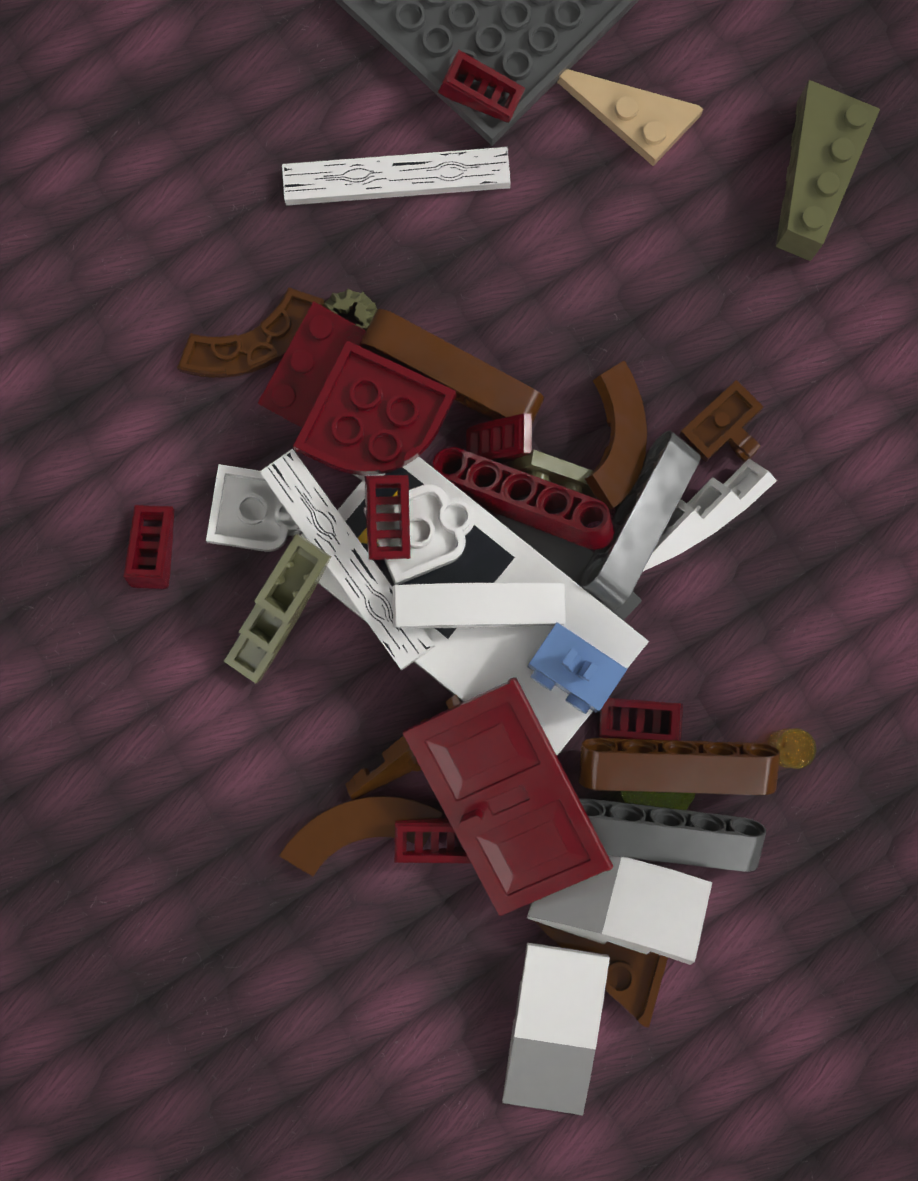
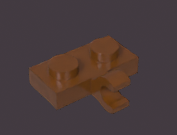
M736 380L683 428L679 436L698 452L705 462L727 442H729L735 454L743 462H746L757 453L761 446L743 427L759 414L764 406Z

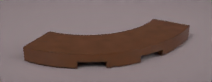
M288 287L277 308L261 322L260 326L247 333L222 337H208L190 333L177 369L182 373L194 376L225 378L240 376L265 368L283 358L313 301L320 305L325 303L322 298Z
M625 360L593 380L603 401L607 424L611 427L609 446L605 448L601 461L585 480L596 498L605 503L609 510L622 502L634 487L643 467L647 447V424L643 401L635 379Z
M376 796L354 799L339 804L308 822L287 843L279 857L313 877L321 865L341 848L353 842L372 837L395 838V821L441 818L443 812L422 802L402 797ZM407 832V841L415 844V832ZM423 832V847L431 832Z

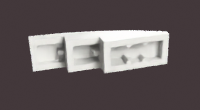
M748 459L724 484L712 477L688 503L680 499L643 571L683 553L717 532L746 510L777 480L768 470L751 459Z
M440 583L392 586L394 628L555 626L557 622L561 625L566 624L564 583Z

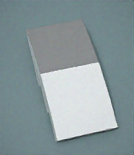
M608 855L613 864L612 870L602 872L532 902L530 905L527 919L601 944H605L608 941L646 955L649 952H654L691 965L696 959L712 882L632 858Z
M527 943L516 1015L513 1021L502 1103L583 1115L604 1001L610 959L608 955Z

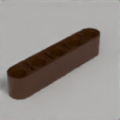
M377 309L359 344L360 347L455 390L456 397L454 400L492 420L528 413L531 414L533 424L544 400V396L532 387L384 309Z
M590 738L584 740L581 744L579 783L593 790L769 795L774 793L777 788L780 750L764 743Z

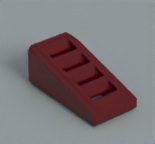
M458 49L437 93L452 101L509 123L525 87ZM459 73L466 76L463 84L457 81ZM473 80L480 82L477 91L470 88ZM488 85L495 88L490 99L484 96ZM502 91L509 93L504 106L497 103Z
M522 413L469 427L466 431V451L501 464L531 454V414Z
M408 475L364 476L368 560L411 559ZM397 488L398 496L376 497V489ZM376 505H398L399 513H376ZM399 521L400 529L377 530L376 522ZM400 538V546L377 547V539Z
M134 505L123 576L131 587L168 589L171 573L175 511L173 506ZM144 521H162V527L143 525ZM143 537H160L159 542L142 541ZM142 552L158 553L157 557H141ZM140 568H148V569H155V570H143V569H140Z
M608 698L600 712L599 737L681 741L683 703ZM614 706L621 707L620 730H613ZM630 708H637L636 731H629ZM646 709H653L652 733L645 732ZM663 710L670 711L668 734L661 733Z
M447 817L395 821L394 863H471L463 847H454L455 832ZM407 832H415V850L406 851ZM423 832H431V849L423 850ZM439 832H447L446 848H439Z

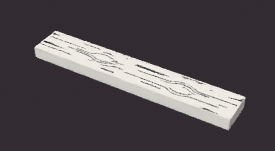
M507 147L282 164L286 206L508 189L511 184Z
M291 449L261 470L260 474L308 541L332 556L327 565L328 569L399 668L403 670L434 648L435 645L422 628L393 627V591L391 584L373 560H368V552L295 451Z

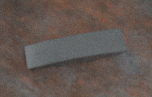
M521 495L516 500H524L529 495ZM500 514L496 517L497 520L580 586L581 577L594 554L590 549ZM632 591L622 606L615 610L607 608L624 621L642 600Z

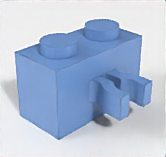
M558 622L527 666L534 671L530 676L534 681L550 691L554 686H557L569 694L565 701L584 714L589 709L595 713L599 712L627 671V668Z

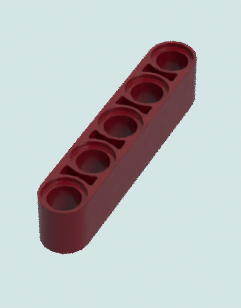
M444 448L434 457L433 468L484 509L588 549H603L613 540L614 528L609 509L605 503L598 499L460 448ZM460 469L458 472L450 474L452 471ZM488 482H494L492 485L488 487H482L484 484ZM521 495H529L524 500H516ZM556 508H565L559 514H550ZM594 521L602 522L599 526L595 528L586 527L589 523Z

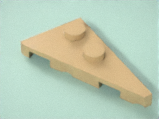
M566 69L557 81L558 84L652 166L701 117L703 108L696 104Z

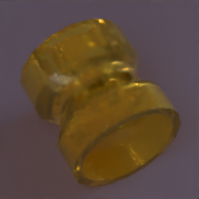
M798 728L779 729L768 739V745H772L780 750L779 766L792 769L804 768L815 758L816 743L813 737L805 730Z

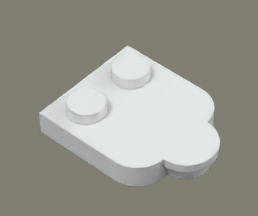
M218 464L206 538L207 543L272 552L284 545L287 536L302 533L301 529L260 474V471Z
M432 484L421 485L409 490L411 559H384L395 585L451 564L461 556L466 543L465 535L471 531L475 523V513L468 502L460 498H448L443 489ZM376 505V513H399L398 505ZM399 521L376 522L377 530L400 529ZM400 538L377 539V544L379 547L400 546Z

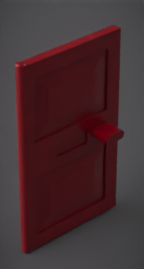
M516 677L510 678L504 684L403 731L402 734L499 916L613 869V864Z

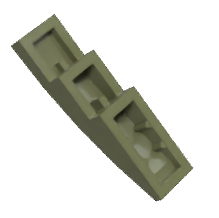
M296 534L254 600L256 605L239 630L240 636L224 662L255 684L261 681L300 617L332 556L301 535Z

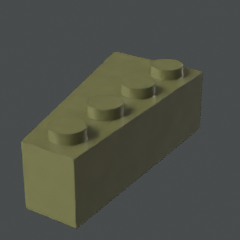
M808 81L796 106L795 114L797 116L792 133V150L785 180L787 183L781 208L776 242L777 248L811 261L822 247L878 116L879 108L814 81Z

